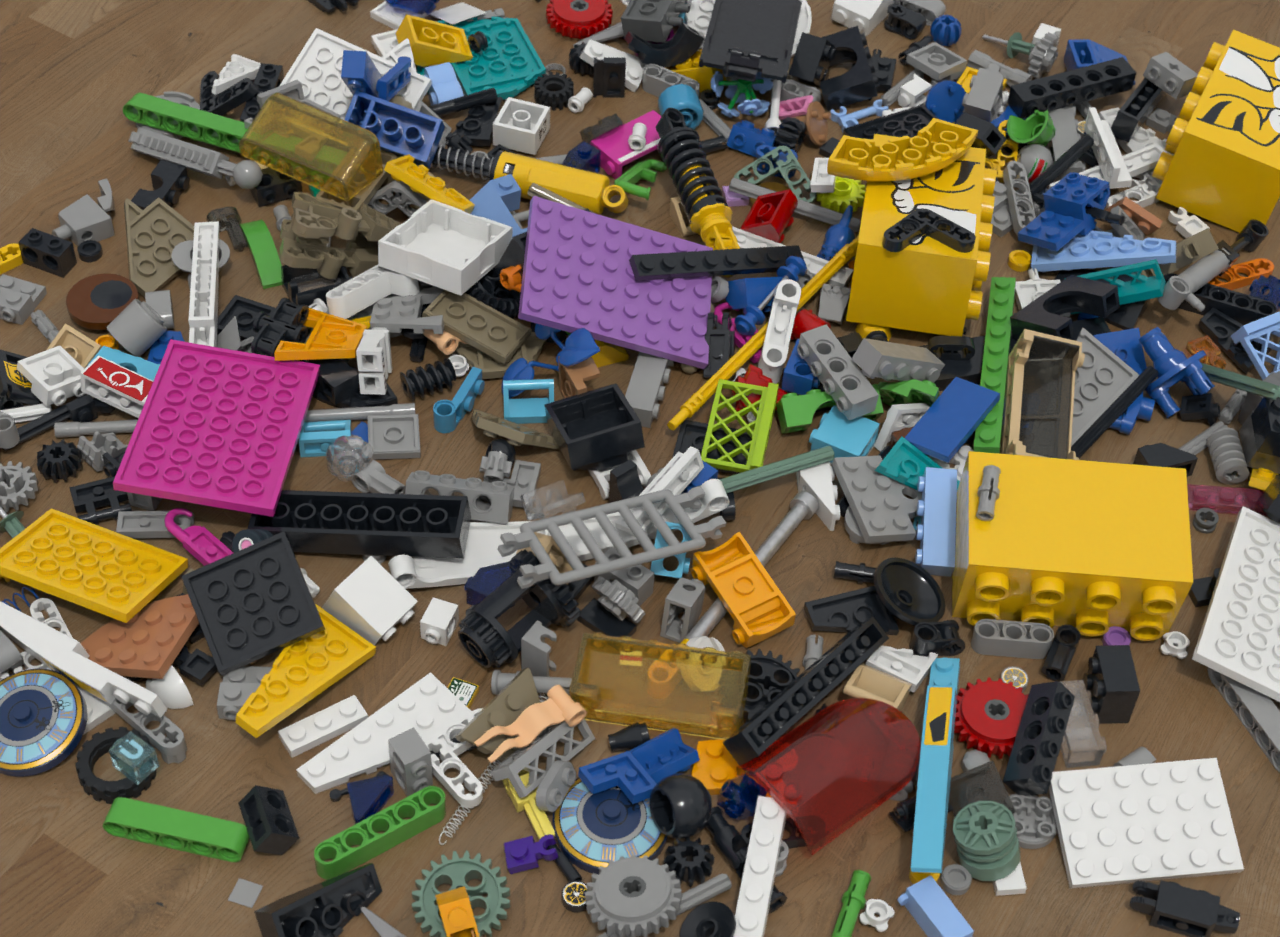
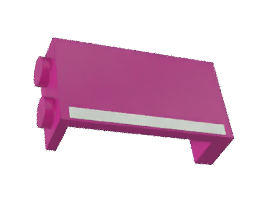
M652 110L591 140V160L616 180L622 175V166L657 149L660 136L656 131V125L661 116ZM636 123H643L647 127L645 135L646 144L640 150H633L628 144V139L632 135L633 127Z

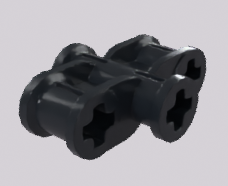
M284 297L278 303L271 317L267 316V313L260 311L253 322V331L257 335L253 339L251 352L275 357L274 352L280 341L305 343L308 328L303 324L308 318V305H298Z

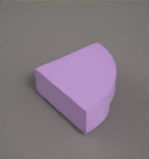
M722 186L723 197L729 207L749 205V197L730 191L729 186Z

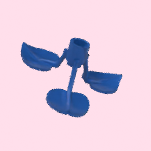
M536 323V336L541 340H546L551 336L562 349L556 357L558 365L555 366L536 361L527 363L524 358H520L508 367L503 380H532L534 378V369L532 367L534 366L559 372L558 356H560V363L563 366L569 367L600 352V348L595 343L592 334L585 328L572 332L566 339L564 346L556 336V333L561 330ZM509 390V399L521 394L525 390Z

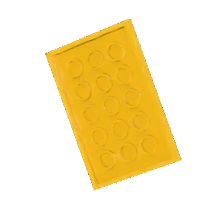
M52 508L0 548V576L124 623L133 618L188 568L187 558Z

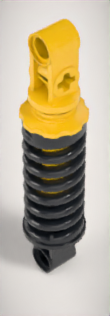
M667 108L656 125V131L660 136L657 149L663 158L666 168L669 170V175L673 180L677 194L688 216L691 230L698 233L706 246L713 248V250L740 249L730 223L733 214L732 210L727 205L725 198L722 197L723 193L718 187L717 180L714 178V172L710 169L709 161L706 160V154L702 150L697 131L687 127L680 111L675 108ZM722 275V276H723V277H726V278H730V277H732L733 275Z

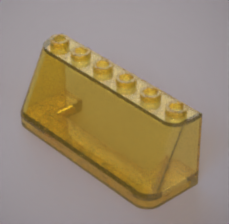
M274 93L267 98L239 142L241 156L347 202L383 173L380 143L373 132L280 93Z
M599 632L592 634L583 633L569 694L574 702H579L587 711L584 719L588 721L630 726L636 722L639 724L646 723L647 729L666 732L676 728L680 734L726 740L743 725L751 655L740 651H717L711 647H689L682 643L673 645L661 643L657 640H635L628 636H606Z

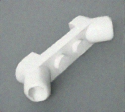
M791 279L783 280L776 285L758 368L762 369L763 375L771 378L775 384L780 381L787 358L790 337L801 296L800 285Z

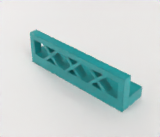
M1157 259L1078 276L1095 281L1104 279L1110 282L1109 284L1116 285L1118 287L1120 305L1162 297L1166 283ZM1153 268L1155 276L1147 277L1142 275L1141 272ZM1123 274L1133 277L1131 281L1127 282L1117 279L1119 275ZM1070 312V315L1082 312Z

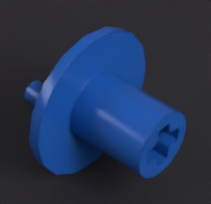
M945 80L938 82L927 94L925 106L940 120L950 123L955 122L963 113L965 106H962L966 91L955 81Z

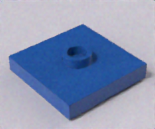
M1139 328L1093 335L1139 375L1147 368L1143 346L1139 342L1141 338Z

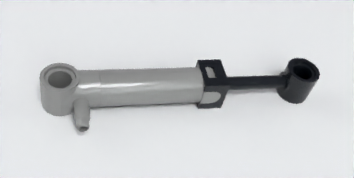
M1250 220L1238 234L1234 244L1229 246L1224 240L1220 241L1217 244L1218 250L1204 256L1178 276H1172L1164 286L1163 296L1157 297L1158 301L1165 308L1175 310L1186 300L1200 312L1203 311L1205 305L1193 293L1216 276H1222L1239 258L1238 251L1241 249L1248 252L1255 251L1269 234L1267 227L1258 220Z

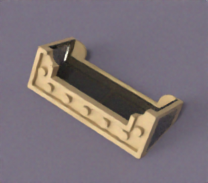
M1023 330L1008 356L1001 454L1079 460L1076 457V452L1071 451L1075 371L1078 367H1082L1085 354L1082 353V342L1032 330Z

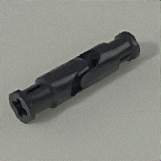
M720 807L711 808L710 820L705 828L713 836V843L742 880L748 844L735 826L729 825L723 817V811ZM775 884L773 885L768 914L778 910L787 900V896L780 892Z

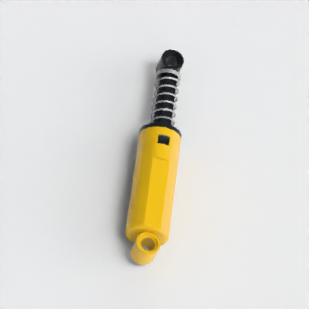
M438 145L431 164L432 168L438 165L440 170L445 168L449 172L456 170L457 174L464 172L466 176L473 174L474 178L481 176L483 180L489 178V181L512 174L521 188L522 198L532 199L527 193L531 184L535 183L586 209L588 208L598 215L603 213L605 207L613 213H621L628 206V198L625 191L618 185L610 186L608 176L499 150L495 157L490 160L486 158V155L482 158L478 157L477 153L473 156L469 155V151L461 153L460 149L453 151L452 147L444 149L443 145ZM613 196H621L620 201L617 203L610 202Z

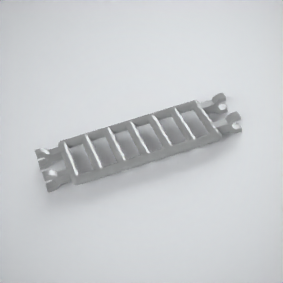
M701 486L692 488L687 493L675 496L669 489L524 523L520 526L521 533L501 534L500 539L504 544L499 545L497 550L502 557L513 554L516 550L530 547L541 565L532 566L527 564L520 567L523 576L518 577L517 582L521 589L528 588L536 582L550 579L554 585H562L702 549L706 545V538H722L723 534L719 528L725 527L726 522L722 516H718L707 523L693 524L684 509L689 507L690 509L701 508L702 504L698 499L705 496ZM665 501L692 540L679 543L653 503ZM642 506L668 546L656 549L630 509ZM619 512L645 552L632 555L608 519L607 514ZM596 518L621 558L608 561L583 520ZM571 523L597 564L584 567L558 526ZM547 529L573 570L559 573L534 532Z

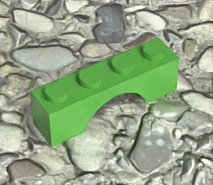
M873 384V388L879 394L875 411L863 415V417L870 420H876L884 413L878 384ZM821 389L810 390L806 392V395L797 396V393L783 395L776 404L782 434L806 430L812 424L813 415L817 410L833 407L836 405V402L830 394L821 392Z

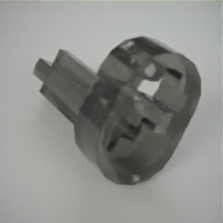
M235 207L219 208L208 213L206 217L207 222H219V232H228L234 250L238 249L239 252H242L243 248L248 247L240 227L241 217Z

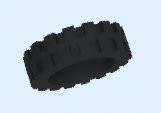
M119 727L116 730H113V728L105 729V732L101 734L97 732L92 735L90 741L86 740L83 743L82 751L77 753L78 762H76L75 766L81 787L83 786L84 792L88 796L92 795L93 799L99 802L104 800L107 804H112L117 797H134L135 799L142 795L141 792L144 789L146 791L149 789L151 780H154L156 777L155 768H157V761L153 745L150 744L147 736H141L140 732L135 729L130 731L127 727ZM132 739L142 746L143 753L140 756V765L127 778L118 781H105L93 774V766L106 753L124 748L137 754L138 750L129 743Z

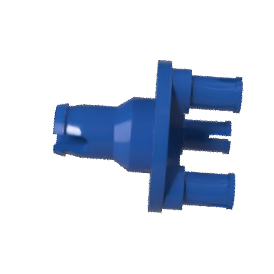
M1158 327L1152 329L1139 339L1140 344L1143 345L1144 350L1153 361L1154 369L1159 373L1158 379L1148 385L1145 391L1151 399H1155L1167 418L1181 410L1168 393V388L1180 381L1182 383L1185 382L1193 395L1206 394L1215 387L1202 370L1203 365L1200 360L1206 356L1204 350L1187 358L1182 351L1175 349Z

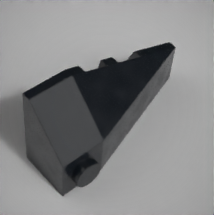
M1087 269L1060 270L1054 280L1062 282L1070 275L1079 276L1098 271ZM1123 274L1119 275L1117 279L1127 282L1131 281L1133 277ZM1104 279L1096 280L1103 283H1110ZM1150 299L1122 304L1120 308L1108 315L1104 320L1123 330L1134 329L1147 309Z
M369 863L278 899L254 911L263 937H338L344 931L342 928L354 916H359L362 913L361 907L367 908L382 892V888L374 864Z

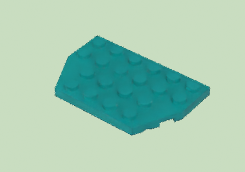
M478 16L470 18L473 21L467 22V20L455 24H450L444 20L436 21L464 29L467 41L468 36L475 34L477 31H481L487 38V49L475 53L470 48L473 56L471 60L451 63L464 95L495 88L497 96L502 97L503 100L508 97L513 98L533 85L539 76L542 78V74H546V68L518 18L492 16L491 20H477Z

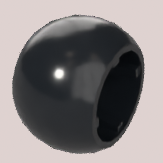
M681 773L673 774L663 778L654 786L650 794V811L655 825L666 836L677 839L692 837L703 830L710 820L712 808L710 793L703 783L694 776Z

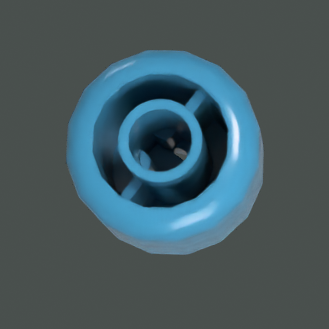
M676 84L668 87L661 93L658 99V109L661 117L667 108H675L682 113L687 127L696 129L703 119V108L696 91L692 87L685 84Z

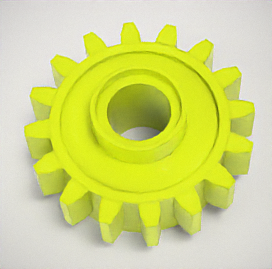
M836 176L834 192H816V200L821 201V207L844 214L849 205L853 207V212H856L858 207L863 206L866 186L861 185V180Z

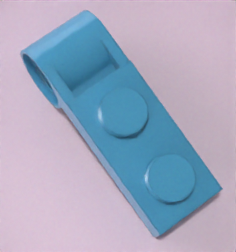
M472 367L452 401L439 400L434 404L433 418L436 431L440 433L454 431L467 411L470 412L472 410L476 396L482 394L485 386V381L482 380V369Z

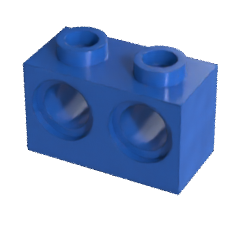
M797 339L783 373L781 389L806 395V392L813 390V388L818 389L820 380L812 374L810 366L799 356L797 346L800 339Z

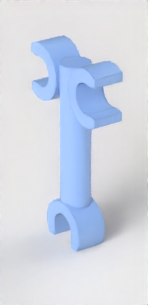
M882 99L875 100L871 107L847 114V109L844 106H840L839 113L833 109L830 110L831 120L838 122L843 132L845 128L858 125L857 120L872 115L882 116V111L888 110L889 107H882Z

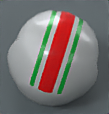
M1038 144L1022 147L1017 155V162H1020L1026 169L1029 184L1053 164L1051 152L1046 147Z

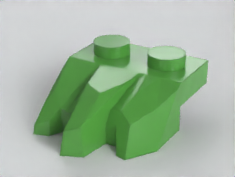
M912 379L902 382L878 383L880 397H882L881 402L889 406L926 403L931 407L939 397V388L928 380L919 381Z

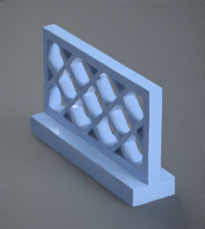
M1280 311L1243 325L1231 335L1235 344L1241 342L1262 380L1271 374L1265 368L1264 361L1274 365L1273 372L1277 373L1280 371V340L1279 345L1269 341L1270 334L1280 337ZM1254 340L1262 344L1261 352L1254 349L1251 341ZM1267 347L1277 351L1276 359L1266 354Z

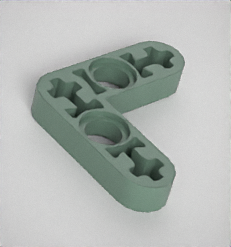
M779 146L739 170L734 176L737 179H740L741 176L748 178L752 175L750 170L753 169L758 179L754 180V177H751L747 181L758 185L780 172L797 199L813 204L817 198L816 192H811V198L808 200L805 197L800 198L803 194L798 186L806 181L807 183H804L803 186L809 192L811 191V181L791 149L787 146ZM780 152H783V154L788 153V155L786 156L787 161L783 162V160H779L775 162L777 168L774 169L773 164L769 159L772 157L773 160L776 161L777 159H779ZM762 163L770 166L769 172L765 175L757 172L758 166ZM792 170H798L801 173L800 179L796 182L788 179V174Z

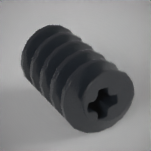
M445 358L443 363L436 361L434 366L426 364L424 369L421 366L416 367L415 372L412 369L407 370L406 376L400 372V379L406 395L409 396L411 401H415V393L424 398V390H427L430 396L434 395V387L442 393L444 384L451 390L452 382L456 381V373L449 358Z

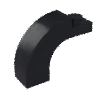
M683 22L675 35L665 43L653 44L647 42L630 31L625 36V40L629 44L628 48L638 54L637 56L642 63L646 65L656 64L664 68L678 65L689 59L705 40L700 32Z

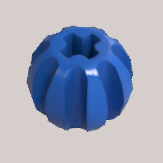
M951 15L937 17L930 27L933 41L941 46L955 44L962 34L959 20Z

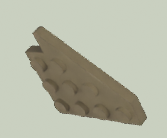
M159 197L144 210L140 209L128 198L124 202L129 280L144 297L145 292L161 290L183 271L174 265L171 258L172 251L179 243L194 240V225Z

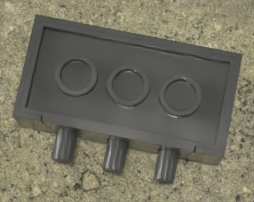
M630 0L621 17L624 37L630 31L645 41L665 43L673 26H681L683 18L679 17L681 12L689 13L690 5L685 4L687 0Z

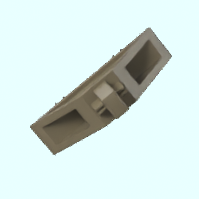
M1207 228L1176 243V263L1159 264L1164 276L1195 262L1219 248ZM1153 268L1141 272L1142 275L1147 277L1155 276Z

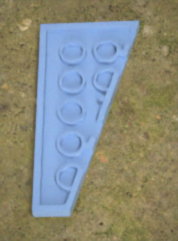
M1092 230L1086 236L1077 234L1057 252L1033 245L1031 268H1033V271L1036 268L1038 272L1103 267L1117 268L1157 259L1158 264L1176 263V241L1149 237L1144 240L1133 239V235H1124L1123 238L1113 237V233Z

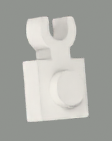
M1183 207L1178 208L1177 214L1173 211L1169 213L1168 220L1173 224H1177L1176 230L1185 238L1207 228L1210 230L1196 215L1189 217L1186 209Z

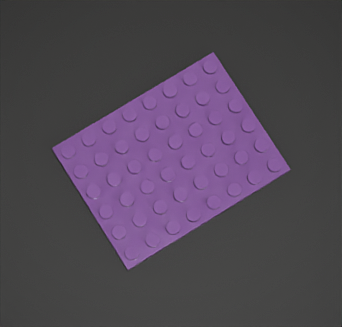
M533 196L529 208L518 318L570 333L577 329L585 328L592 334L595 340L705 369L708 365L709 345L705 340V334L707 332L708 313H710L712 276L636 281L629 259L632 255L708 251L713 250V248Z

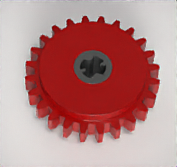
M550 0V4H547L546 19L547 24H550L551 29L555 28L556 33L559 32L562 36L569 38L585 39L609 28V24H612L613 10L612 5L608 4V0Z
M988 677L985 682L977 679L975 685L968 682L966 689L960 688L957 696L954 733H960L959 742L966 741L967 749L973 747L978 751L986 753L988 758H991L992 755H997L999 759H1002L1004 754L1010 756L1029 694L1024 695L1022 687H1014L1011 681L1008 684L1004 683L1001 678L998 681H992Z

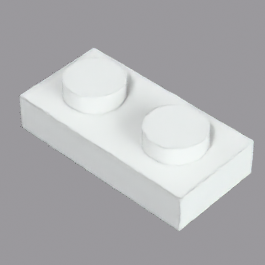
M815 158L810 184L811 192H834L836 176L830 175L827 172L829 158Z

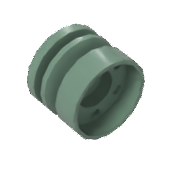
M977 801L968 804L958 812L953 821V834L957 845L960 864L968 870L972 878L980 881H996L1007 877L1015 871L1020 862L1021 851L1017 837L1016 822L1012 812L1003 804L994 801Z

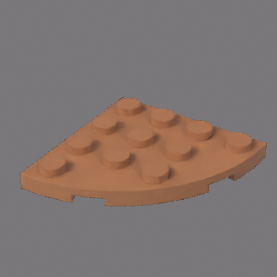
M188 594L170 597L147 604L127 623L113 619L86 638L81 645L89 654V660L120 676L163 679L199 621Z

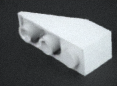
M830 461L797 471L798 492L805 491L816 498L819 507L815 513L830 531H834L835 521L840 520V505H835L838 491L837 485L832 483L835 479V472L833 467L830 466Z

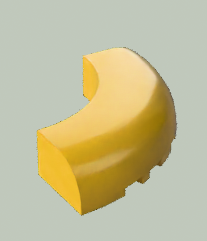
M933 118L928 125L919 130L918 134L912 138L907 135L889 139L888 142L879 144L875 143V139H862L843 135L828 159L827 172L830 175L863 181H900L926 176L949 166L963 156L974 143L979 130Z

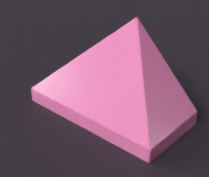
M808 95L780 101L779 119L784 120L787 117L806 115L807 108L813 102L814 97Z

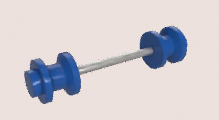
M789 256L786 259V266H781L777 270V276L783 277L781 281L791 279L798 283V276L802 277L807 273V266L802 258ZM775 288L758 308L754 305H746L743 309L744 315H738L735 318L734 323L739 333L752 336L756 332L755 325H762L765 322V315L761 310L773 298Z

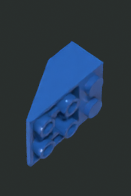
M1090 39L1068 40L1063 61L1067 71L1121 57L1127 61V58Z

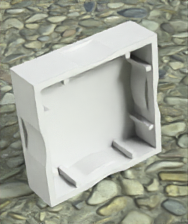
M431 199L414 212L406 222L395 227L378 241V266L462 295L499 263L512 240L513 227L484 217L468 214L458 208Z

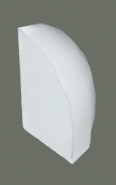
M172 665L163 679H147L146 689L157 694L167 708L183 709L194 705L185 683Z

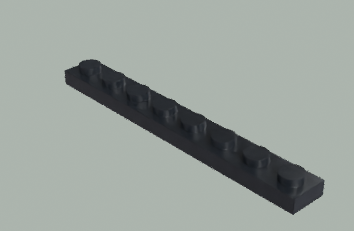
M799 245L639 254L632 255L629 262L635 280L645 281L777 272L781 266H786V259L789 256H797L803 260L804 258Z

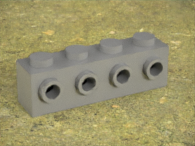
M863 338L852 357V360L862 369L861 372L871 379L879 377L887 381L893 379L902 382L916 379L919 381L928 380L934 383L945 366L927 348Z

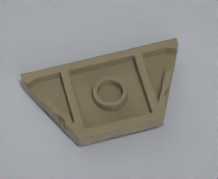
M531 332L529 338L505 364L462 342H458L455 352L466 358L470 369L472 367L482 369V379L503 378L506 370L514 361L520 358H524L527 363L537 361L547 339L541 340L536 336L535 332Z
M478 409L473 410L472 421L476 427L484 429L483 434L494 438H498V436L506 437L508 443L516 446L523 444L560 450L551 435Z
M529 667L523 669L455 738L460 742L467 741L475 745L474 742L492 727L511 725L526 708L535 703H540ZM497 735L477 747V750L492 755L501 743L510 738H517L518 735ZM514 747L507 750L497 760L503 762L519 748Z

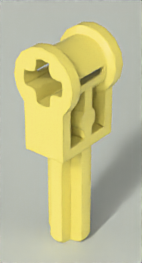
M521 770L518 775L524 786H526L529 782V772ZM509 778L503 779L506 792L510 796L517 813L525 810L538 839L540 840L545 835H553L555 837V831L545 811L539 810L536 805L538 787L526 797L519 798Z

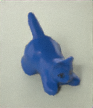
M851 205L845 210L839 224L829 227L825 234L824 245H822V249L816 257L830 261L844 245L850 244L855 239V232L849 227L853 215V207Z

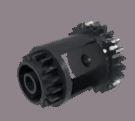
M521 550L509 561L511 564L509 568L512 570L511 576L479 604L469 607L466 610V617L458 625L461 628L458 631L460 642L472 658L483 667L489 668L492 666L493 668H499L505 662L512 663L516 660L518 653L521 651L522 637L537 620L542 622V626L546 628L551 624L561 625L565 628L566 626L569 627L580 617V609L577 607L579 604L573 599L575 595L570 592V587L567 584L554 585L550 579L538 581L528 588L521 589L517 582V578L523 576L520 567L527 564L532 566L541 565L532 551ZM522 598L532 610L506 631L496 619Z

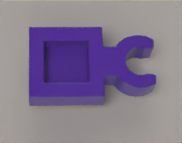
M545 835L538 842H535L533 836L504 843L507 869L510 874L539 867L538 859L543 858L550 861L558 858L555 848L546 850L548 846L556 844L554 836Z

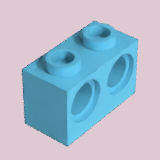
M666 522L671 530L678 529L682 532V542L692 540L681 524ZM658 529L654 545L656 549L668 546ZM686 553L674 555L679 561L678 568L674 571H668L664 568V558L652 561L651 571L656 575L682 578L683 573L688 574L691 558H686Z

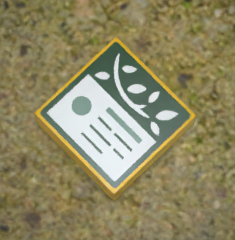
M453 677L448 689L470 709L479 692V685Z

